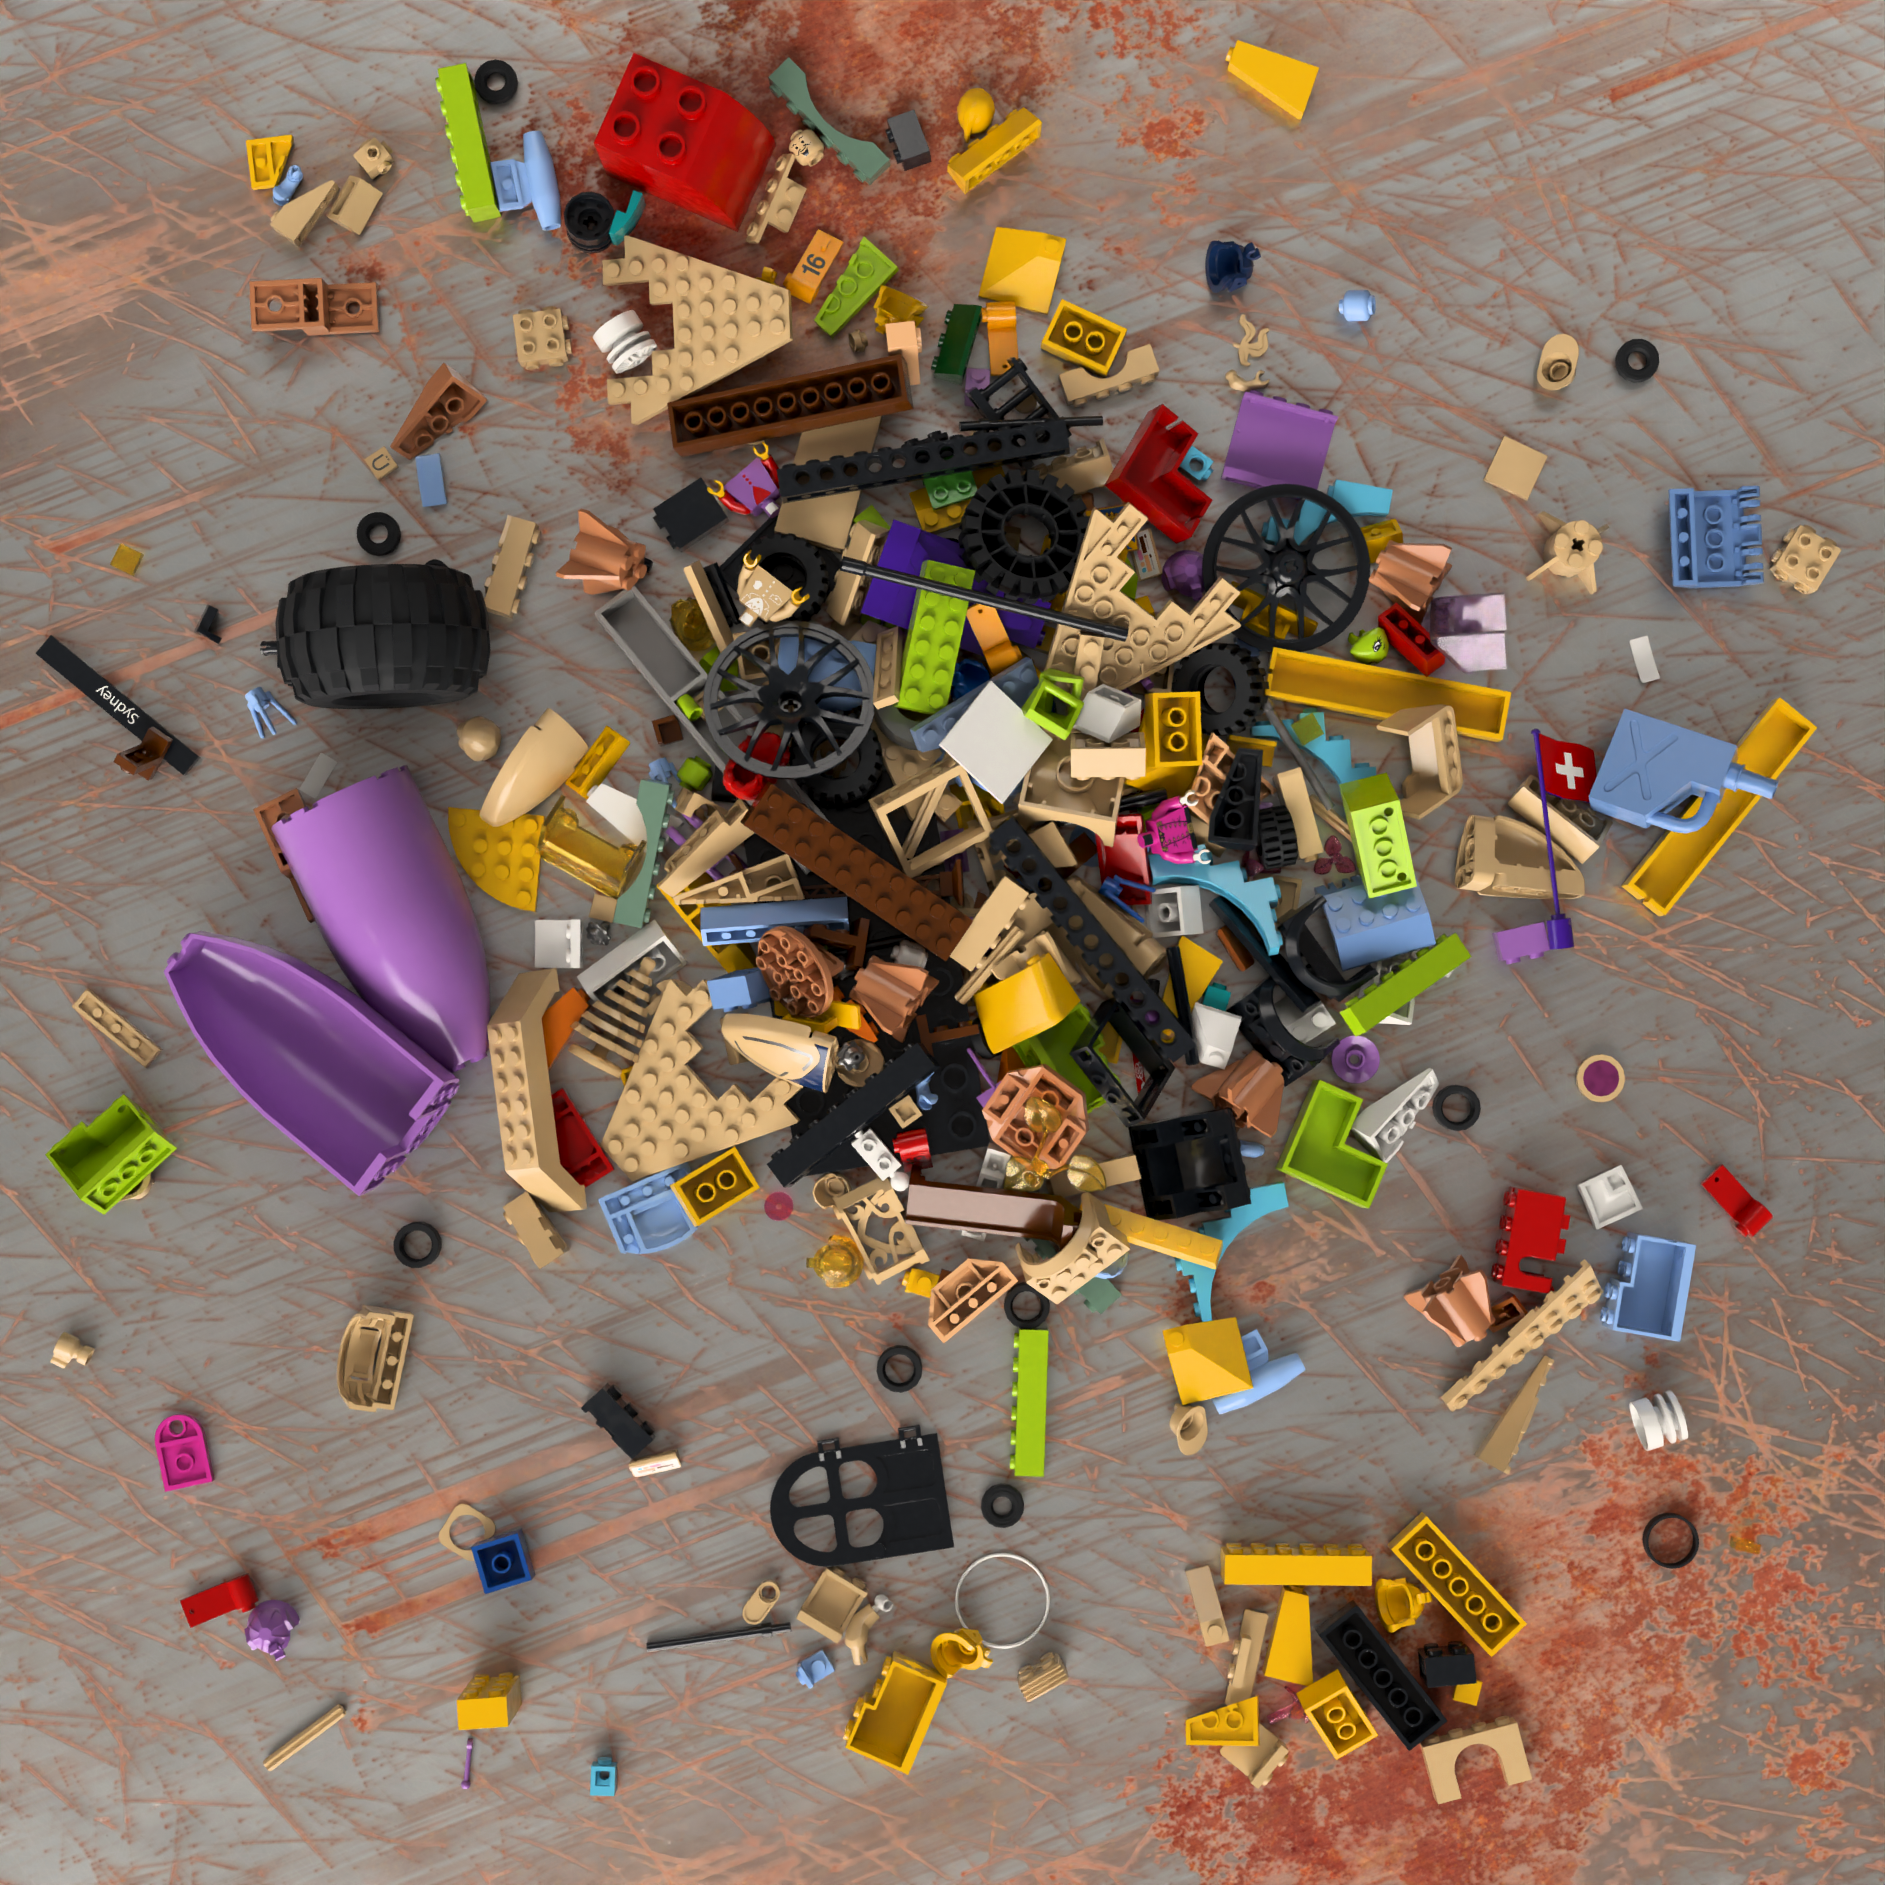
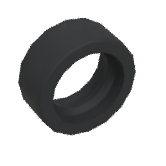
M1460 1085L1447 1086L1440 1090L1435 1096L1432 1106L1433 1115L1437 1122L1444 1128L1454 1131L1466 1130L1473 1126L1478 1120L1481 1111L1480 1101L1475 1092L1468 1087ZM1451 1094H1461L1470 1102V1114L1461 1122H1452L1443 1114V1102Z
M412 1222L403 1226L397 1232L394 1239V1252L397 1259L403 1265L410 1268H422L433 1263L439 1256L442 1248L441 1237L438 1231L431 1224L425 1222ZM422 1231L430 1237L432 1248L426 1257L414 1259L406 1254L404 1240L410 1232Z
M1026 1282L1014 1285L1004 1299V1311L1007 1319L1014 1326L1021 1329H1033L1040 1326L1049 1314V1299ZM1024 1291L1036 1294L1041 1302L1039 1314L1030 1320L1019 1318L1013 1311L1015 1297Z
M896 1345L889 1347L881 1354L876 1372L879 1381L885 1388L892 1392L902 1393L911 1390L918 1384L922 1375V1363L915 1350L908 1346ZM898 1354L907 1356L914 1366L913 1375L903 1383L893 1382L888 1378L885 1371L888 1359Z

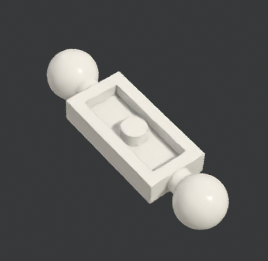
M871 1127L865 1132L863 1130L855 1135L856 1139L851 1142V1145L882 1181L889 1176L893 1189L897 1191L906 1190L910 1182L909 1176L904 1172L897 1171L902 1166V1163Z

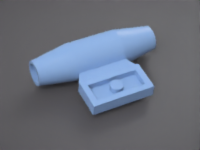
M530 131L523 134L524 163L514 159L490 162L499 212L523 209L532 202L542 229L554 230L561 227L560 193L554 164L542 132Z
M1257 1329L1242 1336L1241 1339L1253 1388L1212 1398L1219 1415L1254 1403L1284 1387L1305 1371V1367L1298 1354L1293 1353L1268 1361V1349Z

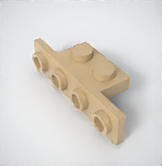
M792 153L782 154L775 163L776 170L774 175L767 182L765 187L766 193L763 200L757 205V214L754 222L747 229L748 236L746 242L749 244L760 242L767 223L784 233H787L791 227L806 191L805 187L787 178L796 158Z
M1250 1609L1244 1610L1238 1640L1235 1639L1233 1643L1232 1654H1235L1233 1664L1229 1663L1227 1671L1229 1683L1225 1697L1226 1705L1251 1698L1268 1620L1267 1613Z

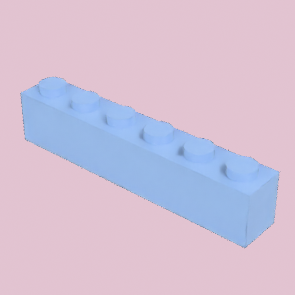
M847 897L700 908L703 946L759 942L765 932L776 926L791 927L802 934L805 929L813 926V924L825 925L828 930L832 931L843 929L850 932Z

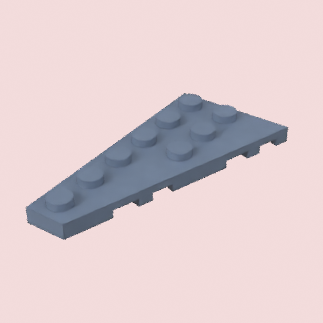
M1028 657L1023 658L912 727L910 732L917 750L926 752L942 748L939 745L989 681H992L1021 709L1039 683L1032 659Z

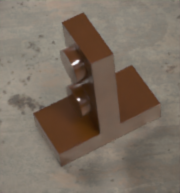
M151 727L148 729L140 745L118 753L114 763L119 765L125 773L132 775L138 773L149 781L153 779L173 739L155 727Z
M859 918L853 921L851 933L843 929L832 931L828 930L825 925L813 924V926L803 931V935L811 942L848 950L845 969L855 971L863 967L870 920Z
M926 1014L916 1016L921 1043L925 1045L933 1057L931 1043L979 1034L978 1024L973 1025L972 1020L957 1023L958 1028L948 1029V1025L934 1027V1033H929Z

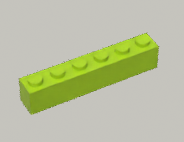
M1456 932L1449 936H1446L1445 933L1435 939L1436 945L1430 949L1429 947L1420 949L1415 953L1417 958L1413 961L1408 958L1398 965L1400 970L1396 973L1390 971L1380 978L1382 983L1377 986L1373 983L1363 990L1365 995L1360 998L1355 996L1344 1003L1346 1008L1339 1013L1355 1037L1370 1030L1472 957Z
M1019 1328V1333H1014V1348H1018V1357H1013V1372H1017V1382H1012V1396H1017L1016 1406H1012L1011 1421H1016V1430H1011V1445H1015V1455L1010 1454V1469H1014L1015 1476L1044 1477L1048 1328Z

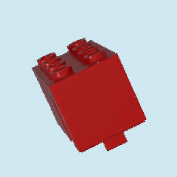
M1509 1187V1191L1505 1192L1503 1205H1506L1505 1215H1501L1499 1229H1502L1501 1239H1497L1495 1245V1253H1498L1497 1263H1493L1491 1269V1277H1494V1282L1502 1286L1547 1294L1550 1291H1554L1553 1286H1551L1553 1278L1544 1277V1274L1522 1271L1519 1268V1263L1524 1257L1556 1261L1557 1253L1564 1254L1566 1239H1561L1560 1233L1561 1229L1568 1230L1571 1216L1564 1214L1566 1197Z

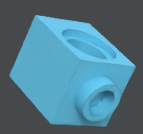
M1191 445L1177 470L1198 485L1201 479L1206 481L1213 472V469L1210 467L1214 461ZM1191 461H1199L1202 464V470L1193 471L1189 463Z

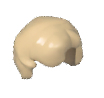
M476 716L457 727L458 745L470 759L485 761L497 754L502 736L500 728L492 720Z

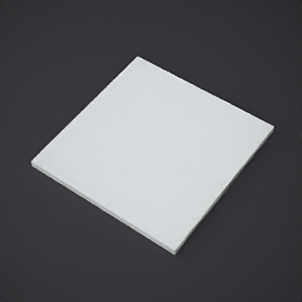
M989 681L939 745L1003 804L1053 739L1035 722L1026 718L1022 710L992 681Z

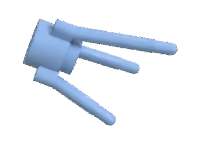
M257 687L245 695L248 701L247 707L251 711L260 738H264L265 735L257 712H260L273 735L276 734V730L265 711L269 707V701L293 725L297 724V721L273 698L270 691L264 692L262 687Z
M666 757L649 764L651 771L648 774L651 780L668 783L667 779L671 777L670 773H672L677 781L681 782L677 777V771L673 762L668 763ZM675 797L672 804L673 808L677 806Z

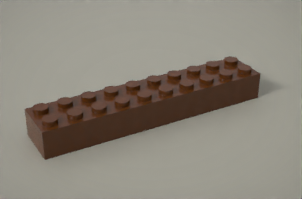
M901 354L667 403L673 449L681 457L914 409L907 362Z
M767 781L740 821L751 831L944 961H947L973 922L971 918L769 781Z

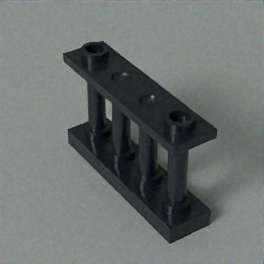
M1015 357L1007 359L1011 368L985 389L981 388L978 390L977 387H972L965 393L983 418H989V420H1004L1006 414L1031 394L1040 407L1025 419L1041 418L1045 414L1049 418H1059L1025 372L1028 368L1020 358L1017 360ZM1018 375L1026 387L1000 408L993 409L988 403L989 397ZM1066 427L1068 438L1072 435L1069 431L1071 427ZM1043 434L1037 441L1045 443L1050 438L1048 435ZM1019 438L1015 439L1012 444L1016 447H1021L1017 442ZM1032 461L1018 463L1022 470L1026 471L1035 465Z

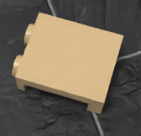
M830 1566L825 1567L798 1611L796 1619L838 1644L864 1597L867 1596L868 1589L866 1588V1583L856 1577L852 1580L846 1576V1571L841 1567Z

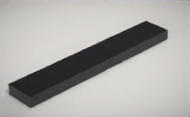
M1222 896L1213 899L1209 903L1212 910L1302 1013L1313 1008L1321 1001L1312 989L1304 985L1295 976L1289 963L1280 953L1268 955L1263 938L1254 923L1240 908Z

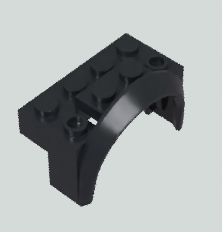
M1317 894L1298 909H1291L1278 918L1277 922L1280 925L1277 929L1286 939V956L1295 976L1313 991L1324 994L1330 1000L1334 998L1340 1002L1379 973L1369 964L1347 981L1343 978L1305 925L1306 920L1327 902L1323 895ZM1302 956L1308 963L1306 966L1301 959Z
M1269 975L1225 1012L1242 1017L1239 1026L1240 1032L1264 1059L1270 1063L1276 1062L1282 1067L1283 1072L1281 1075L1284 1078V1086L1286 1087L1316 1067L1340 1044V1041L1336 1037L1324 1047L1322 1045L1311 1047L1292 1036L1280 1021L1275 1010L1273 990L1276 982Z

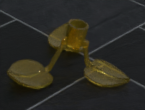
M1031 1097L1025 1105V1121L1033 1132L1043 1131V1136L1031 1161L1022 1156H1014L1007 1162L1004 1189L1020 1192L1035 1191L1043 1185L1044 1178L1050 1179L1051 1176L1069 1169L1067 1176L1075 1188L1085 1192L1104 1191L1106 1189L1104 1172L1095 1160L1086 1155H1074L1071 1159V1164H1065L1052 1171H1048V1164L1045 1161L1038 1159L1048 1132L1058 1131L1062 1124V1119L1059 1111L1052 1104L1039 1097Z

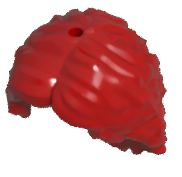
M763 733L750 757L773 765L782 738L775 733ZM747 735V738L738 746L744 753H746L752 738L750 735ZM789 746L779 766L787 765L790 758ZM731 759L727 762L723 772L725 788L741 800L756 799L767 781L775 785L778 780L748 771Z

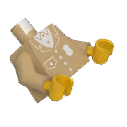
M749 550L744 556V564L738 577L737 594L740 597V603L746 607L739 620L750 628L758 617L766 623L770 621L778 622L791 617L801 603L809 599L810 595L807 594L802 598L799 595V591L803 587L792 591L759 565L756 566L761 560V555L759 554L755 560H752L750 558L752 550Z

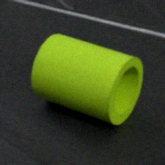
M685 694L677 700V707L689 721H695L702 715V708L689 694Z

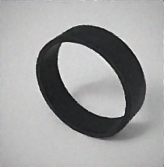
M1663 1513L1655 1516L1648 1522L1643 1532L1642 1540L1645 1552L1655 1563L1669 1569L1683 1567L1690 1563L1697 1554L1699 1548L1698 1533L1691 1522L1678 1514ZM1667 1518H1678L1685 1521L1693 1535V1544L1690 1552L1684 1559L1676 1563H1662L1656 1560L1649 1549L1648 1540L1652 1528L1658 1522Z

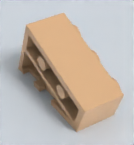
M915 321L885 324L888 356L901 354L907 362L910 385L921 384L918 353H922L920 328H915Z

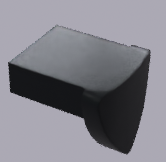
M207 605L194 632L219 644L222 638L208 631L218 609Z

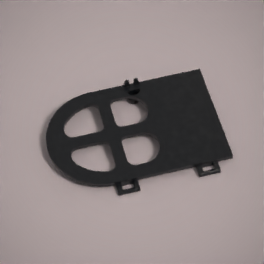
M920 1425L898 1428L900 1439L840 1448L839 1437L818 1440V1452L805 1455L793 1462L781 1474L774 1487L770 1502V1515L774 1532L781 1544L799 1560L823 1567L954 1548L937 1433L921 1436ZM916 1430V1436L904 1437V1432ZM824 1444H835V1449L823 1451ZM851 1461L867 1463L874 1470L877 1477L875 1490L872 1494L865 1497L844 1498L841 1489L839 1467L843 1463ZM815 1467H823L827 1472L830 1492L829 1501L801 1507L794 1506L789 1497L793 1484L808 1470ZM862 1509L876 1510L883 1519V1531L880 1538L870 1546L853 1547L849 1542L846 1514L850 1511ZM823 1515L832 1516L837 1541L836 1549L831 1552H822L806 1546L795 1535V1523L804 1518Z

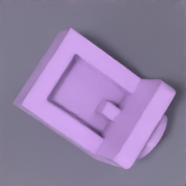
M966 369L965 393L972 387H977L979 390L981 388L985 389L990 385V369ZM965 394V406H974Z

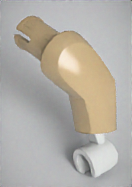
M883 1594L876 1596L874 1606L867 1604L852 1617L847 1627L845 1644L851 1648L855 1665H861L860 1656L862 1657L863 1664L868 1661L865 1643L868 1639L869 1629L880 1618L877 1612L880 1609L888 1612L893 1607V1603Z

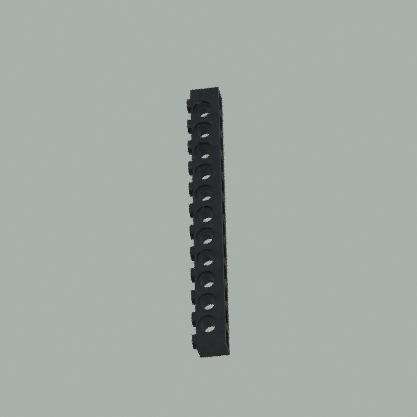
M1050 418L1041 424L1027 422L1018 428L1003 426L995 432L988 433L986 430L974 432L972 436L964 437L962 434L950 436L948 440L943 441L929 439L925 441V444L920 445L906 443L897 449L883 447L874 453L860 451L854 453V456L844 458L843 455L830 457L828 461L820 462V460L814 459L807 461L805 465L786 464L782 466V469H777L781 499L784 504L1070 454V446L1065 419ZM1041 434H1046L1050 439L1045 443H1040L1036 438ZM1017 438H1021L1026 442L1022 447H1016L1012 444ZM994 442L1002 446L998 451H991L988 447ZM968 447H975L978 451L970 456L965 453V450ZM944 451H951L954 455L951 459L945 460L941 458V454ZM921 455H927L930 459L927 463L920 464L917 462V458ZM897 459H903L906 462L901 468L894 467L893 463ZM874 463L882 466L878 472H871L869 467ZM854 467L858 471L854 476H847L845 474L846 470ZM824 472H832L834 474L832 479L827 481L821 479ZM801 476L810 477L807 484L801 485L797 483Z
M1010 815L990 831L989 836L991 839L988 841L996 852L1000 850L1007 857L1004 859V862L1012 871L1016 869L1022 877L1019 880L1027 890L1033 889L1037 894L1035 897L1037 903L1043 909L1047 907L1053 914L1050 918L1058 928L1063 926L1068 932L1066 935L1068 941L1073 947L1078 945L1083 951L1081 956L1089 966L1094 964L1098 969L1096 973L1098 978L1104 985L1109 983L1114 989L1111 993L1120 1004L1124 1001L1129 1008L1127 1013L1136 1023L1139 1020L1145 1027L1142 1031L1150 1041L1154 1039L1160 1047L1157 1050L1165 1060L1170 1058L1174 1063L1197 1044L1192 1035L1016 818ZM1012 839L1018 840L1021 843V848L1018 851H1010L1007 847L1008 841ZM1031 858L1035 860L1036 867L1033 870L1024 869L1022 863L1025 859ZM1046 877L1051 880L1052 885L1048 889H1041L1038 886V881ZM1056 897H1064L1067 900V905L1063 908L1055 907L1053 901ZM1077 915L1082 918L1083 922L1079 927H1073L1069 924L1068 921L1072 916ZM1087 935H1095L1098 938V942L1094 946L1086 945L1084 939ZM1105 953L1113 956L1112 963L1104 965L1099 961L1100 956ZM1120 972H1124L1129 976L1127 982L1123 984L1115 981V976ZM1135 991L1143 993L1144 998L1140 1002H1133L1130 999V995ZM1148 1011H1157L1159 1017L1155 1021L1147 1020L1145 1015ZM1165 1029H1171L1174 1032V1036L1169 1040H1165L1160 1036L1161 1032Z

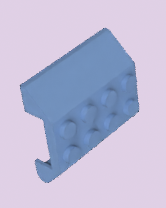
M1742 486L1737 490L1694 491V488L1668 490L1673 586L1693 589L1740 587L1764 583V572L1749 573V571L1762 570L1763 563L1753 562L1746 564V557L1763 554V548L1748 549V547L1762 545L1761 524L1747 525V523L1761 521V515L1751 514L1744 516L1743 509L1760 506V500L1746 501V499L1760 497V486Z
M1359 874L1350 877L1351 883L1348 878L1342 879V887L1338 889L1333 882L1327 884L1328 889L1325 885L1314 887L1315 895L1321 894L1327 900L1321 907H1323L1335 941V952L1342 972L1436 945L1429 911L1416 876L1417 887L1373 898L1368 897Z

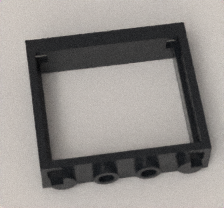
M1113 997L1100 1004L1069 1054L1122 1123L1128 1127L1145 1120L1172 1075L1175 1066L1169 1059L1165 1060L1157 1050L1159 1046L1155 1040L1150 1041L1142 1031L1145 1027L1138 1020L1135 1023L1127 1013L1129 1008L1124 1001L1120 1004ZM1108 1021L1150 1074L1135 1101L1132 1100L1092 1048Z

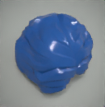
M964 659L962 662L956 663L950 690L954 701L990 679V674L982 663L971 659Z

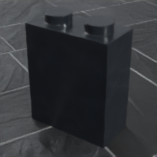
M699 478L653 508L656 513L653 517L660 530L665 527L669 533L666 539L673 549L678 547L681 553L729 522L728 517L713 494L707 491V485L702 478Z

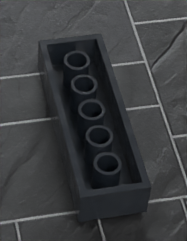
M1354 1600L1350 1601L1315 1629L1409 1751L1447 1722V1719Z

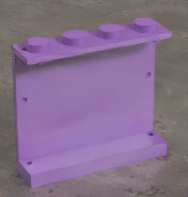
M1256 390L1245 392L1221 479L1255 489L1275 484H1297L1317 490L1338 416L1333 415V412L1327 409L1312 410L1309 405L1304 403H1296V405L1286 403L1287 400L1282 397L1273 396V399L1264 397L1262 392Z

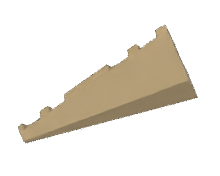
M783 854L676 895L673 899L676 905L803 900L805 897L791 857Z
M1545 1355L1475 1452L1474 1455L1478 1459L1509 1475L1511 1467L1508 1465L1513 1455L1518 1453V1445L1524 1433H1526L1539 1401L1536 1396L1541 1385H1545L1547 1381L1545 1377L1555 1360Z

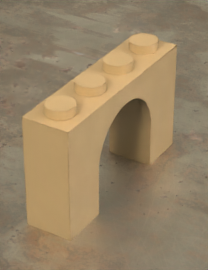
M1501 1716L1496 1718L1495 1722L1488 1724L1478 1722L1471 1725L1472 1728L1462 1730V1728L1452 1729L1448 1731L1447 1735L1443 1736L1438 1734L1429 1735L1424 1741L1420 1742L1434 1799L1438 1804L1461 1799L1455 1775V1761L1464 1748L1473 1744H1485L1496 1750L1504 1780L1509 1786L1532 1780L1518 1724L1513 1717Z

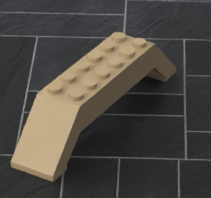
M557 968L519 973L487 1025L505 1171L549 1213L587 1209L584 1185H579L560 1164L542 1026V1016L555 992H560Z

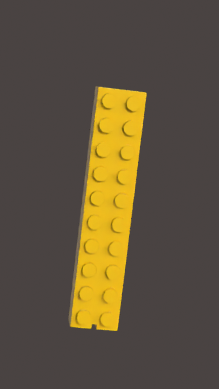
M1273 647L1272 652L1269 654L1266 672L1271 673L1265 676L1264 681L1269 682V689H1265V695L1268 696V699L1383 721L1401 709L1443 704L1451 706L1454 710L1457 735L1493 742L1503 740L1511 692Z
M1780 697L1773 699L1737 742V763L1745 764L1746 770L1775 780L1817 727ZM1726 788L1721 803H1717L1712 817L1705 826L1698 831L1686 834L1666 830L1621 886L1636 899H1644L1642 903L1657 916H1665L1762 796L1740 789L1734 792ZM1694 795L1677 818L1687 819L1696 815L1703 798Z

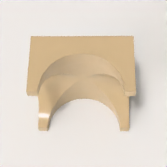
M1038 725L1053 740L1024 776L1018 804V822L1025 831H1027L1030 825L1040 821L1054 820L1074 823L1096 833L1102 839L1103 845L1113 847L1125 777H1115L1112 780H1104L1101 777L1078 780L1076 777H1071L1070 734L1066 740H1063ZM1072 728V730H1071L1070 733H1082V732H1081L1080 730H1077V729H1075V728Z

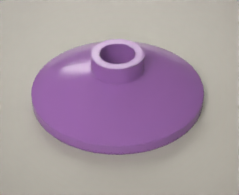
M1355 1035L1343 1038L1340 1040V1044L1333 1049L1331 1055V1064L1336 1075L1340 1079L1354 1084L1363 1083L1371 1079L1377 1072L1380 1063L1377 1047L1372 1041L1363 1036L1355 1037ZM1352 1055L1358 1056V1062L1356 1064H1352L1350 1062V1057Z

